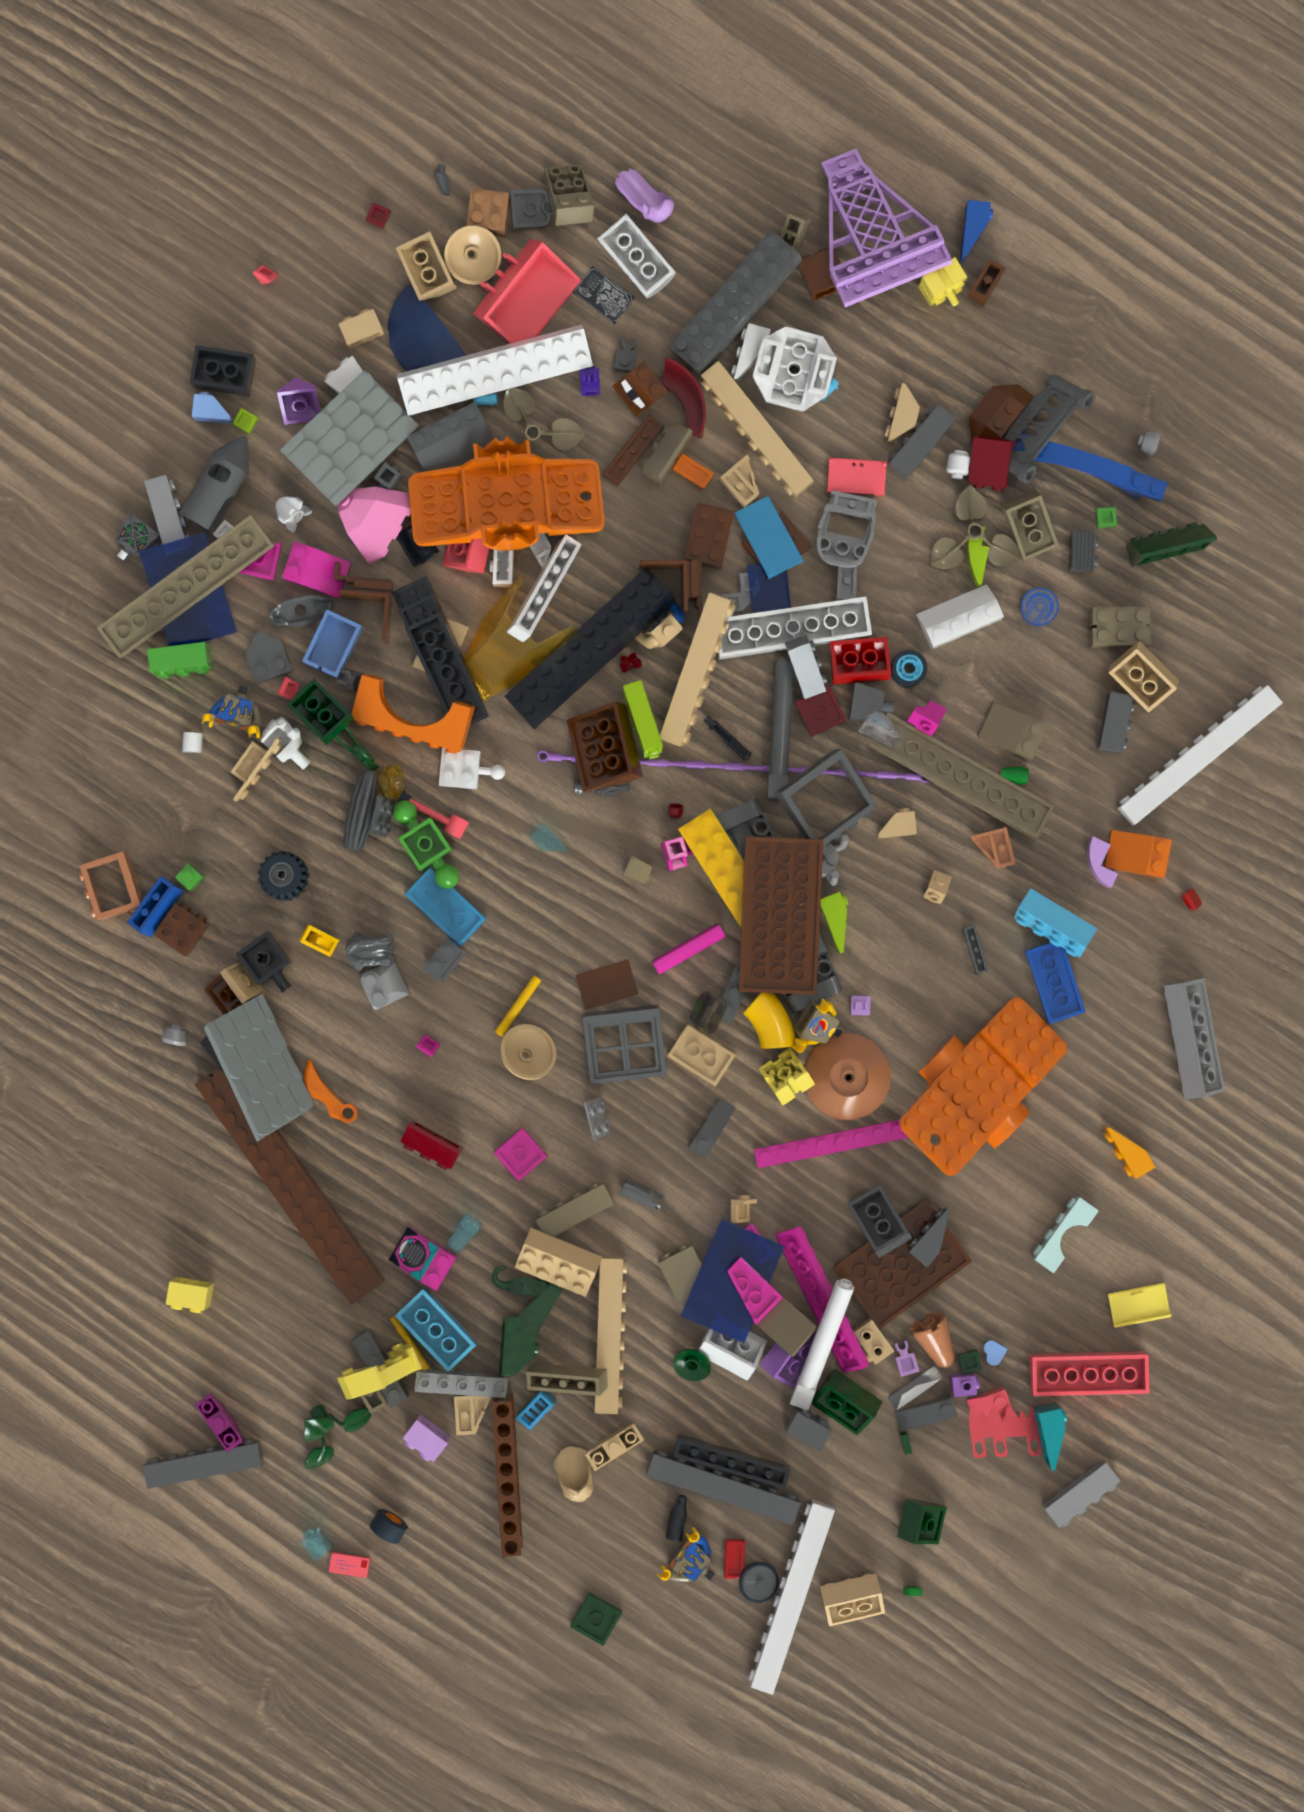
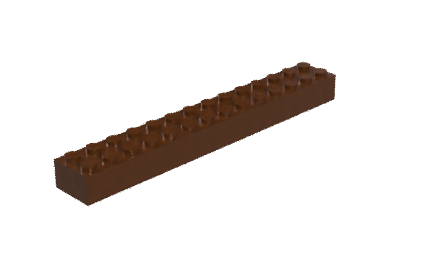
M218 1067L212 1072L213 1074H209L195 1084L196 1088L351 1305L383 1283L385 1281L384 1277L280 1131L277 1129L261 1140L256 1141L227 1077Z

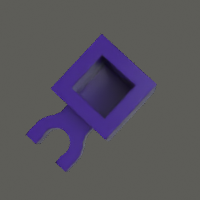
M591 366L580 369L581 396L600 395L599 368Z

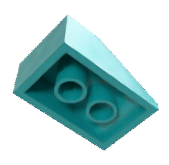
M1056 1402L1033 1407L1045 1463L1051 1471L1056 1470L1066 1428L1065 1422H1067L1065 1410L1059 1407Z

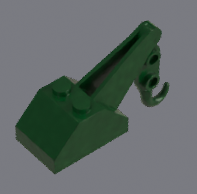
M313 679L286 704L301 722L325 745L335 739L368 770L375 772L379 768L368 750L359 743L347 727L354 720L353 716L318 681ZM342 730L354 742L352 747L355 751L351 750L337 737Z
M499 1266L492 1273V1281L495 1286L506 1289L516 1295L538 1296L517 1317L506 1316L502 1321L499 1377L511 1378L534 1358V1355L538 1354L539 1344L535 1342V1337L562 1292V1287L553 1283L548 1285L544 1280L536 1278L518 1277L509 1281H500L498 1273L501 1270H505L506 1267Z

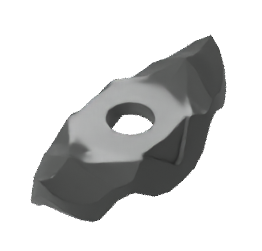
M302 595L290 598L270 611L268 617L277 626H306L324 616L326 609L330 611L333 600L329 597L318 595ZM296 605H304L306 612L304 614H297L295 612Z

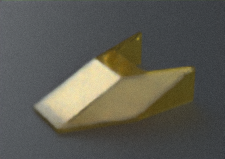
M521 575L483 618L464 657L480 696L484 701L522 681L577 631L576 627L572 625L542 642H535L531 637L521 642L507 633L513 622L507 614L518 588L524 583Z

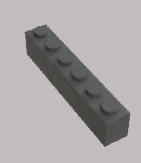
M254 1438L246 1439L242 1444L237 1445L229 1452L224 1447L216 1448V1446L204 1448L205 1451L197 1452V1449L187 1451L186 1455L179 1456L178 1453L167 1455L166 1459L160 1460L159 1457L150 1458L143 1465L147 1489L260 1467L264 1463L260 1440L254 1441Z

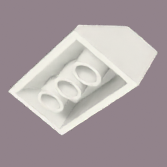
M987 584L916 614L930 649L995 623L1004 617L997 599Z

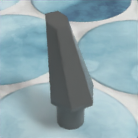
M438 164V171L434 173V177L442 194L449 196L448 175L445 174L446 165Z

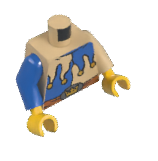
M674 602L669 607V610L635 639L648 649L665 646L683 629L682 623L685 620V613Z

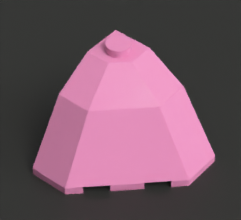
M379 487L359 488L350 492L338 504L339 515L345 530L367 563L372 564L386 556L389 551L387 549L392 539H396L402 529V521L405 516L409 517L411 514L409 493Z

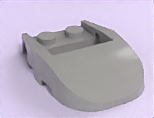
M832 490L829 504L825 506L818 526L817 550L824 562L839 567L852 568L864 561L875 533V507L877 500ZM831 512L869 519L865 538L859 539L827 532Z

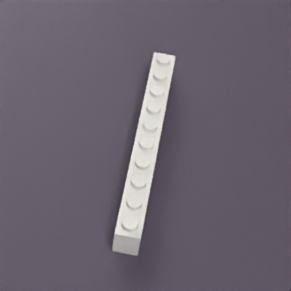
M1268 685L1263 688L1261 686L1256 688L1252 692L1254 696L1249 700L1245 698L1239 702L1237 710L1234 712L1230 710L1222 717L1224 720L1220 724L1216 722L1208 728L1209 733L1205 736L1202 734L1193 741L1194 745L1191 748L1185 747L1178 753L1180 757L1175 761L1173 759L1169 760L1163 765L1165 769L1160 773L1158 771L1153 773L1149 777L1151 781L1146 785L1142 783L1136 787L1134 795L1124 797L1119 802L1121 805L1117 809L1130 825H1136L1280 706L1283 702Z
M813 1499L810 1504H806L804 1515H806L805 1521L800 1522L798 1528L800 1535L798 1541L794 1540L791 1550L794 1552L792 1559H788L785 1570H788L786 1577H782L780 1581V1595H776L773 1602V1607H775L774 1613L769 1614L767 1620L769 1627L767 1633L763 1632L760 1642L763 1645L761 1651H757L754 1662H757L755 1669H751L748 1680L750 1681L751 1688L771 1695L774 1693L835 1512L834 1506Z

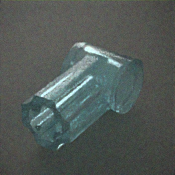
M467 1213L446 1245L460 1254L471 1237L475 1236L483 1224Z

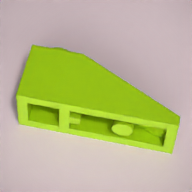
M840 892L821 899L820 909L837 951L841 954L844 952L846 905L849 904L845 894L841 895Z

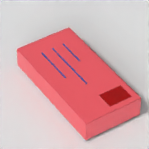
M332 1551L329 1572L367 1578L370 1557Z

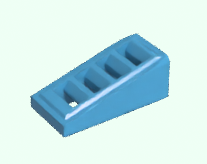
M538 1391L516 1416V1419L527 1429L531 1430L555 1405L557 1399L550 1392ZM537 1402V1403H538L539 1405H541L544 1409L542 1410V1409H541L540 1407H538L535 1403ZM530 1408H532L538 1415H535L530 1410ZM525 1413L533 1419L532 1422L524 1416Z

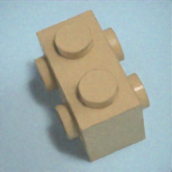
M868 1318L853 1329L854 1334L858 1338L859 1345H862L865 1349L864 1353L869 1363L873 1360L876 1365L894 1352L871 1318Z

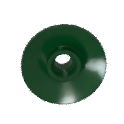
M685 1349L678 1352L674 1358L673 1366L676 1373L686 1380L700 1381L708 1377L711 1372L709 1358L698 1350Z

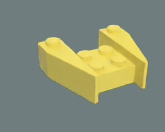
M400 1342L391 1347L392 1350L387 1352L389 1359L385 1360V1364L380 1366L376 1365L355 1370L351 1367L342 1371V1376L338 1377L337 1380L346 1400L384 1389L387 1385L416 1370H421L422 1367L411 1344H402Z

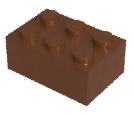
M697 502L684 560L702 561V566L721 570L735 511Z

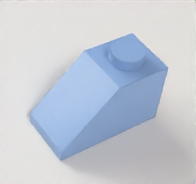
M200 392V394H194L192 418L195 421L233 423V419L211 393Z

